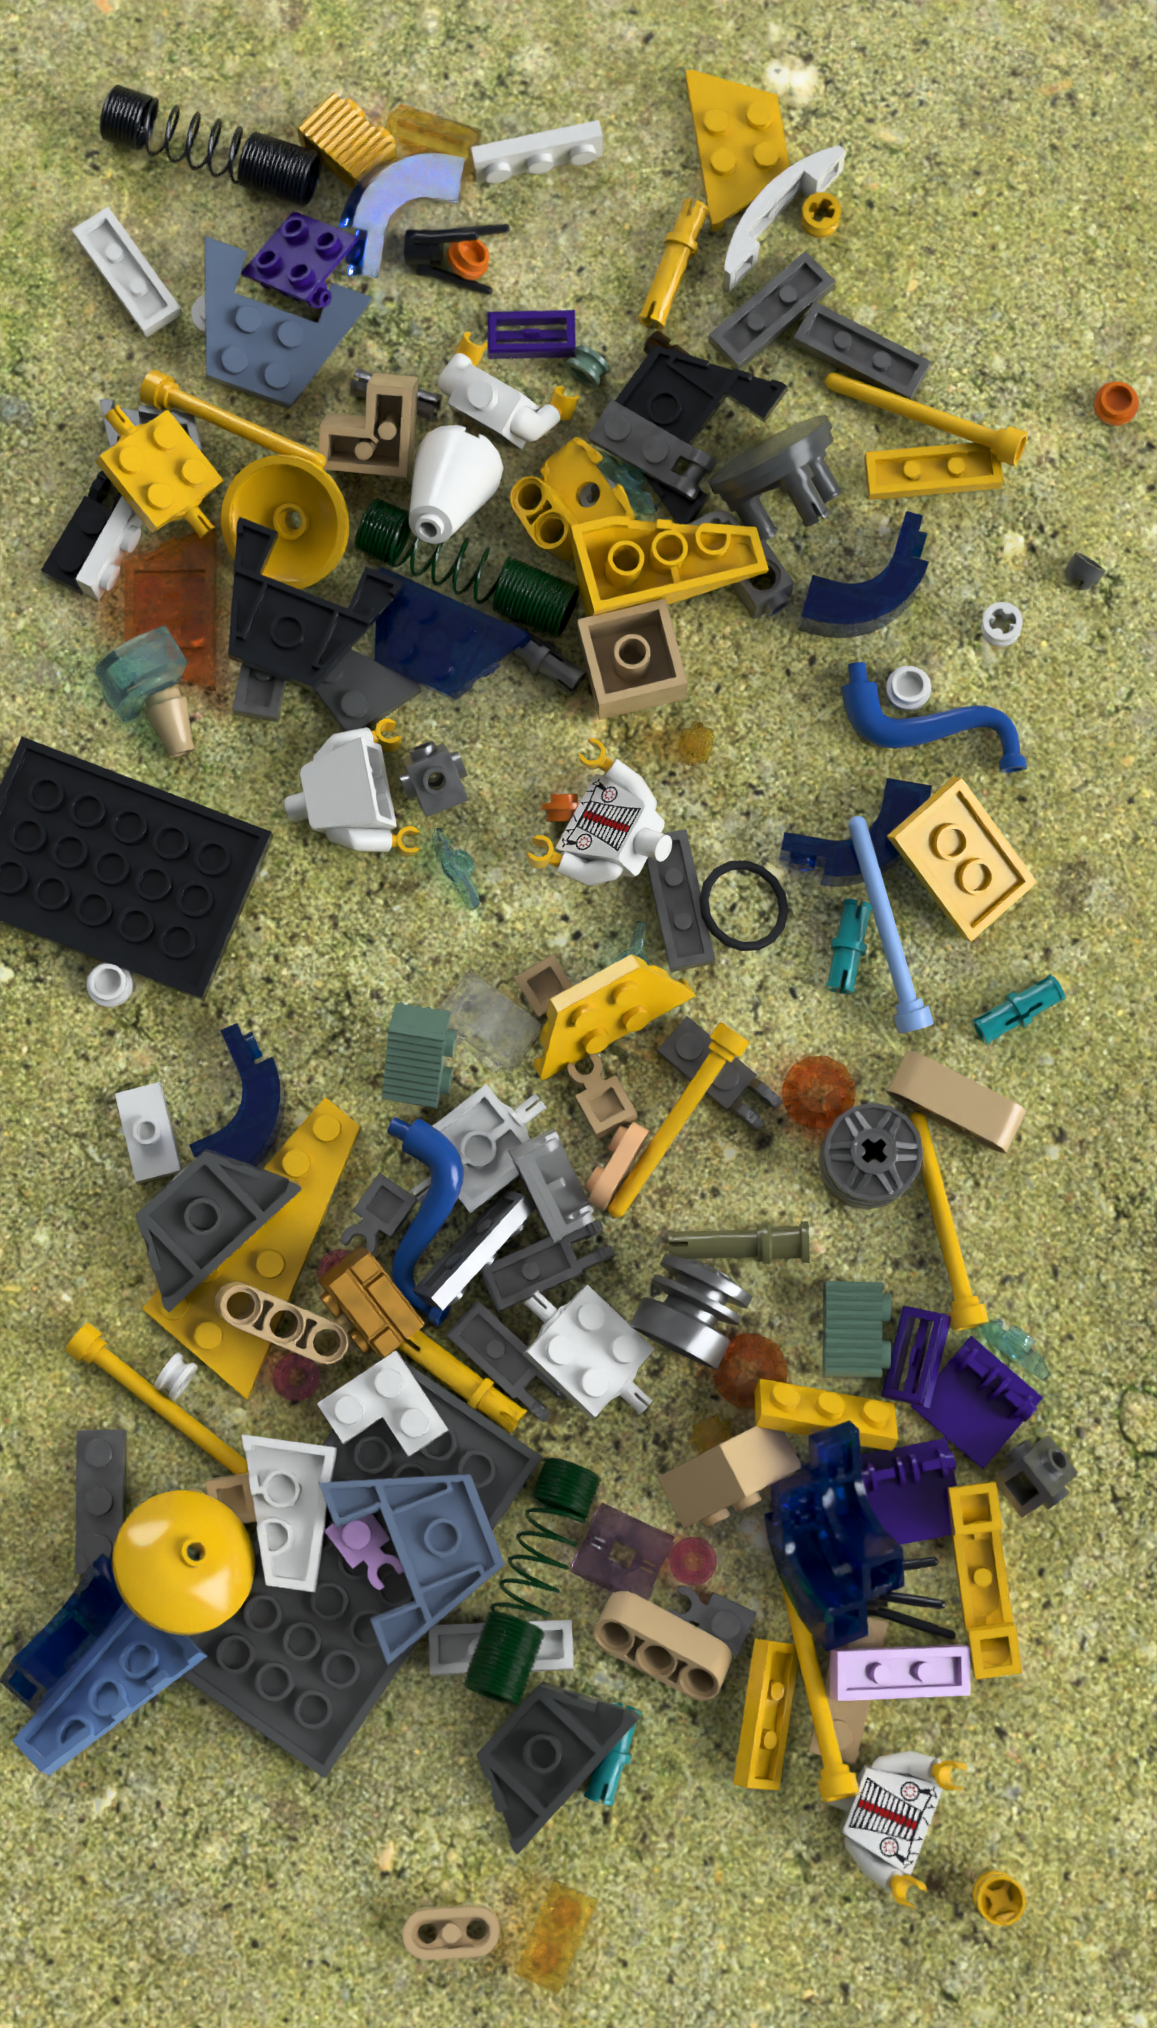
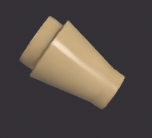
M179 688L167 689L145 698L147 709L144 713L167 749L169 758L179 757L194 751L195 747L192 742L187 697L181 696Z

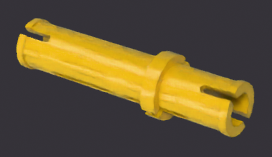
M685 198L683 200L682 208L673 231L668 232L664 239L666 249L641 313L638 315V321L648 328H652L653 322H656L655 330L664 329L665 321L690 257H694L697 254L699 248L697 239L705 218L710 211L709 207L699 200L695 201L694 207H691L693 203L692 198Z
M418 1330L398 1347L400 1352L405 1353L467 1400V1405L474 1410H480L509 1434L519 1425L518 1421L522 1420L528 1410L520 1407L495 1388L496 1382L489 1376L486 1379L482 1378L422 1331Z

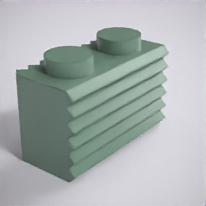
M402 1002L396 1003L388 1028L382 1099L437 1109L441 1094L449 1095L454 1068L445 1066L446 1057L453 1058L458 1030L449 1029L451 1012L448 1010L441 1011L439 1008L434 1010L430 1007L423 1008L420 1005L414 1007L411 1003L407 1005Z
M825 1281L823 1284L822 1378L879 1379L882 1377V1369H890L891 1342L890 1340H882V1321L890 1322L891 1294L882 1293V1282Z

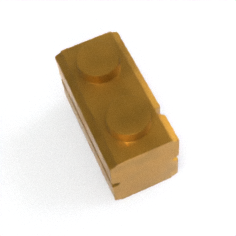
M363 1246L354 1249L339 1264L333 1266L318 1280V1283L325 1290L319 1296L320 1300L336 1319L342 1314L353 1327L347 1332V1335L364 1355L371 1350L380 1359L387 1357L404 1340L409 1339L425 1324L371 1252Z

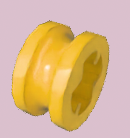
M817 192L808 196L803 203L801 224L805 232L817 238L832 235L838 228L841 206L836 197L826 192ZM821 208L827 209V217H824L821 222L814 220V213H818Z

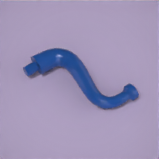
M855 662L848 665L850 684L841 687L842 698L851 725L864 740L882 748L898 749L929 743L972 728L986 727L993 729L1001 740L1003 757L999 760L1000 772L1012 773L1027 769L1026 757L1020 754L1019 736L1016 727L1011 719L1002 711L988 706L972 705L920 717L890 718L884 715L881 710L878 684L876 682H868L866 663Z
M395 1117L389 1124L387 1133L403 1141L402 1152L416 1158L429 1168L431 1183L419 1212L395 1253L392 1264V1279L411 1306L426 1314L428 1322L439 1327L446 1320L452 1305L447 1306L444 1310H440L423 1303L412 1291L416 1286L414 1269L423 1251L446 1221L461 1193L464 1180L462 1159L451 1140L427 1122L419 1118L411 1125Z

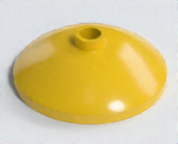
M286 454L260 458L248 464L235 476L224 496L221 510V528L225 545L233 560H235L237 522L239 517H242L278 532L277 541L262 574L266 577L297 589H303L326 578L340 562L349 536L347 506L334 480L315 463L299 456ZM294 512L298 513L301 517L300 527H296L292 522V514Z
M175 1490L149 1498L127 1517L114 1543L112 1566L115 1583L122 1599L139 1619L151 1627L166 1633L194 1635L220 1626L230 1619L243 1605L251 1590L254 1579L255 1556L253 1545L245 1526L229 1507L219 1500L200 1492ZM187 1547H194L199 1551V1561H193L188 1557Z

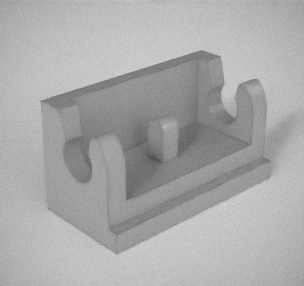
M554 1128L508 1150L529 1197L536 1207L538 1216L553 1242L562 1239L563 1236L587 1225L593 1220L591 1213L594 1211L590 1203L587 1202L588 1199Z

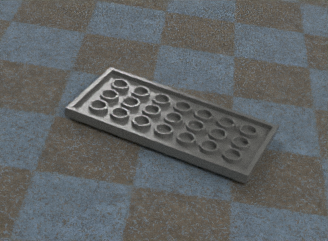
M407 1362L405 1364L449 1431L410 1457L406 1454L384 1418L345 1444L341 1442L333 1429L322 1444V1446L337 1448L332 1482L471 1474L492 1532L543 1458ZM329 1509L325 1529L334 1523ZM381 1510L372 1513L390 1536ZM325 1532L315 1592L268 1586L265 1582L259 1539L257 1538L253 1544L255 1556L254 1579L246 1600L239 1610L220 1626L204 1633L190 1635L189 1638L207 1657L183 1674L182 1677L320 1776L326 1778L420 1640L419 1638L387 1665L370 1618L414 1601V1597L404 1572L399 1575L394 1567L388 1563L381 1565L377 1572L378 1578L385 1587L382 1590L373 1587L368 1579V1565L365 1561L352 1569ZM391 1539L381 1549L385 1554L398 1558Z

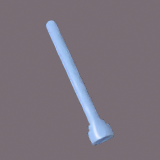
M854 816L849 820L848 827L899 1004L895 1005L897 1014L893 1015L898 1033L918 1030L934 1024L929 1005L924 1006L922 998L916 997L866 820L861 816Z

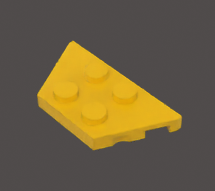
M691 69L685 70V82L705 199L710 209L708 214L711 232H715L723 228L725 221L744 209L746 212L759 193L773 179L789 168L790 163L777 94Z
M631 954L549 1000L546 1012L548 1019L542 1027L539 1039L544 1050L542 1058L534 1059L533 1067L541 1081H544L566 1069L568 1064H575L589 1056V1054H597L603 1051L609 1044L630 1032L643 1029L650 1021L694 998L695 993L685 979L680 978L678 981L671 979L666 970L656 965L649 966L645 960Z

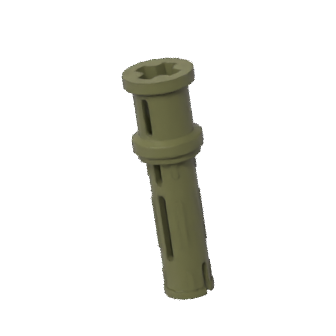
M801 1221L799 1226L771 1227L769 1222H761L762 1225H757V1230L668 1231L669 1245L688 1244V1246L669 1247V1254L684 1259L758 1257V1262H763V1264H770L772 1259L800 1258L802 1263H810L808 1221Z

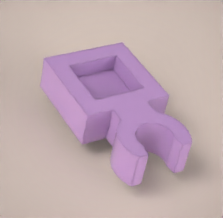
M373 1514L335 1528L333 1523L324 1530L352 1569L365 1561L368 1565V1579L376 1589L382 1590L385 1587L377 1574L381 1565L391 1564L399 1575L404 1572L400 1560L396 1556L385 1554L381 1549L391 1538Z

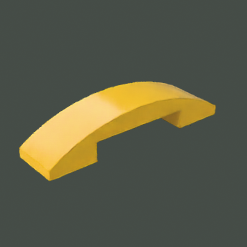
M995 1481L948 1487L955 1568L968 1646H970V1660L974 1678L978 1680L1021 1674L1023 1670L1017 1627L1012 1617L1000 1531L1003 1530L997 1484Z

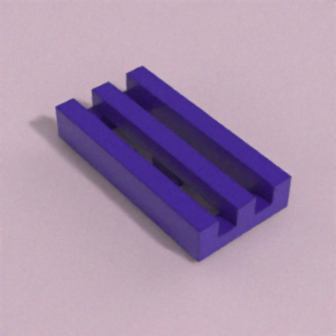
M575 310L487 312L488 359L576 357L574 354L576 349ZM566 325V329L540 330L539 328L497 331V326ZM550 341H567V342H557V343H510V344H497V343H503V342H550Z
M903 1305L891 1353L890 1369L887 1370L881 1397L930 1409L951 1322L950 1316ZM917 1318L920 1319L915 1344L911 1349L910 1365L904 1389L899 1391L906 1356ZM934 1322L933 1328H932V1332H931V1336H930V1340H929V1344H928V1348H927V1352H926V1347H927V1343H928V1339H929V1335H930L932 1323ZM924 1356H925V1361H924V1365H923V1369H922V1373H921V1377H920V1381H919V1385H918V1389H917V1384H918V1380H919V1376H920V1372H921V1368H922V1364H923V1360H924Z

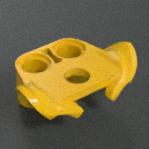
M574 437L542 464V477L540 479L534 476L523 477L514 484L510 492L511 506L533 541L540 548L563 561L574 559L570 534L571 525L614 515L628 516L630 520H635L624 488L618 484L612 489L597 466L603 460V457L596 449L579 437ZM589 484L598 485L600 489L598 501L591 507H582L579 502L581 490ZM542 494L539 505L532 509L534 500ZM564 528L562 538L554 543L557 532Z

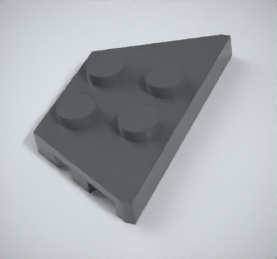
M205 1148L136 1212L138 1225L148 1250L149 1261L155 1273L164 1308L170 1312L300 1192L302 1186L295 1180Z
M542 1681L476 1754L484 1776L488 1778L492 1785L491 1795L498 1813L502 1812L512 1837L509 1843L517 1855L641 1718L637 1712Z

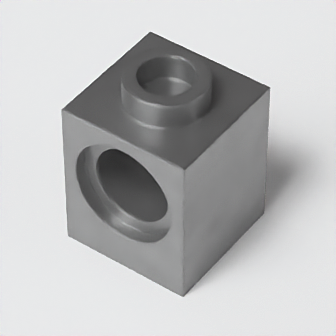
M764 539L761 540L769 570L767 573L758 576L769 578L773 586L767 590H758L750 583L754 577L730 584L754 620L764 613L772 616L784 609L790 603L789 597L792 595L794 581Z

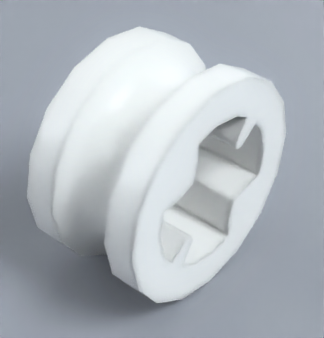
M994 603L987 608L983 615L981 624L982 635L992 645L1000 647L1009 646L1020 635L1023 623L1021 612L1011 603ZM996 615H1001L1004 621L1012 620L1013 623L1010 624L1008 633L1003 634L1000 628H991L990 625H994Z
M176 1353L159 1374L154 1388L159 1391L162 1389L168 1390V1397L174 1401L190 1383L198 1366L193 1362L185 1364L183 1356Z

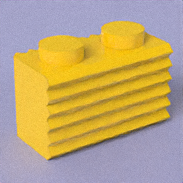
M332 92L297 127L300 145L319 152L322 164L362 199L366 198L368 193L372 192L374 187L378 186L380 181L384 180L386 175L390 174L392 169L398 165L395 147L397 143L391 133L381 125H378L376 128L370 125L365 120V114L356 102L350 98H346L343 101L335 92Z

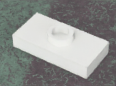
M157 1082L115 1093L135 1182L140 1184L181 1172L182 1166L162 1084Z

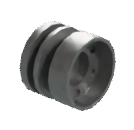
M877 1103L854 1106L836 1119L821 1144L818 1163L822 1181L835 1198L850 1207L865 1210L885 1207L901 1197L916 1178L921 1168L923 1148L920 1134L911 1120L894 1107ZM862 1145L868 1148H872L875 1145L879 1146L882 1149L879 1154V1159L882 1163L880 1164L875 1159L869 1163L865 1162L862 1157L866 1150Z
M665 1253L660 1266L677 1276L674 1281L655 1274L652 1283L668 1296L665 1302L643 1297L629 1326L668 1349L706 1367L717 1370L731 1341L714 1327L717 1321L738 1326L742 1317L725 1307V1304L729 1302L747 1309L752 1296L741 1289L731 1277L703 1262Z

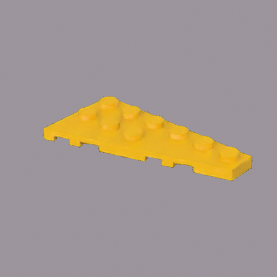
M326 1097L263 1168L264 1170L297 1181L302 1186V1190L170 1312L163 1306L159 1289L142 1308L247 1400L251 1397L255 1381L263 1362L266 1361L272 1342L234 1327L222 1319L215 1308L216 1294L225 1284L238 1281L290 1302L311 1252V1246L329 1209L328 1205L338 1181L341 1180L362 1129ZM242 1291L231 1295L227 1302V1310L230 1316L235 1317L245 1314L250 1306L248 1294ZM286 1310L278 1311L271 1318L270 1327L273 1334L276 1333Z

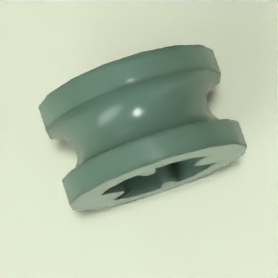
M579 345L574 350L575 359H568L565 367L582 384L590 388H597L600 384L599 375H606L610 367L606 360L597 352L586 346Z

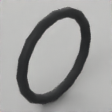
M747 860L728 861L714 868L703 882L699 898L702 919L710 933L725 946L739 951L761 950L774 943L784 930L788 916L786 894L778 879L765 867ZM731 870H747L760 875L770 884L777 897L779 913L776 925L767 936L758 941L742 942L729 937L718 928L711 915L709 905L711 888L721 875Z

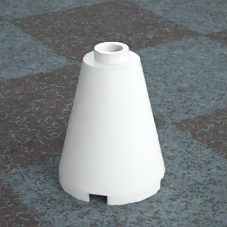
M459 425L440 426L428 432L417 448L409 511V526L412 532L425 542L438 544L448 540L495 494L499 487L503 473L499 452L489 439L480 434L477 438L466 433V427Z

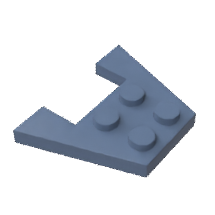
M205 236L206 380L290 409L370 305L373 297L331 282L329 288L332 294L331 301L328 306L323 307L318 323L234 293L247 251Z
M471 1474L318 1482L335 1528L381 1510L411 1589L414 1601L370 1618L387 1665L505 1565Z

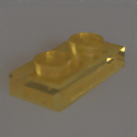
M402 103L388 115L386 129L391 135L397 136L399 142L413 147L424 145L436 149L439 155L451 160L467 159L472 154L471 147L479 145L482 133L480 129Z
M553 1879L514 1974L559 1994L598 1899Z

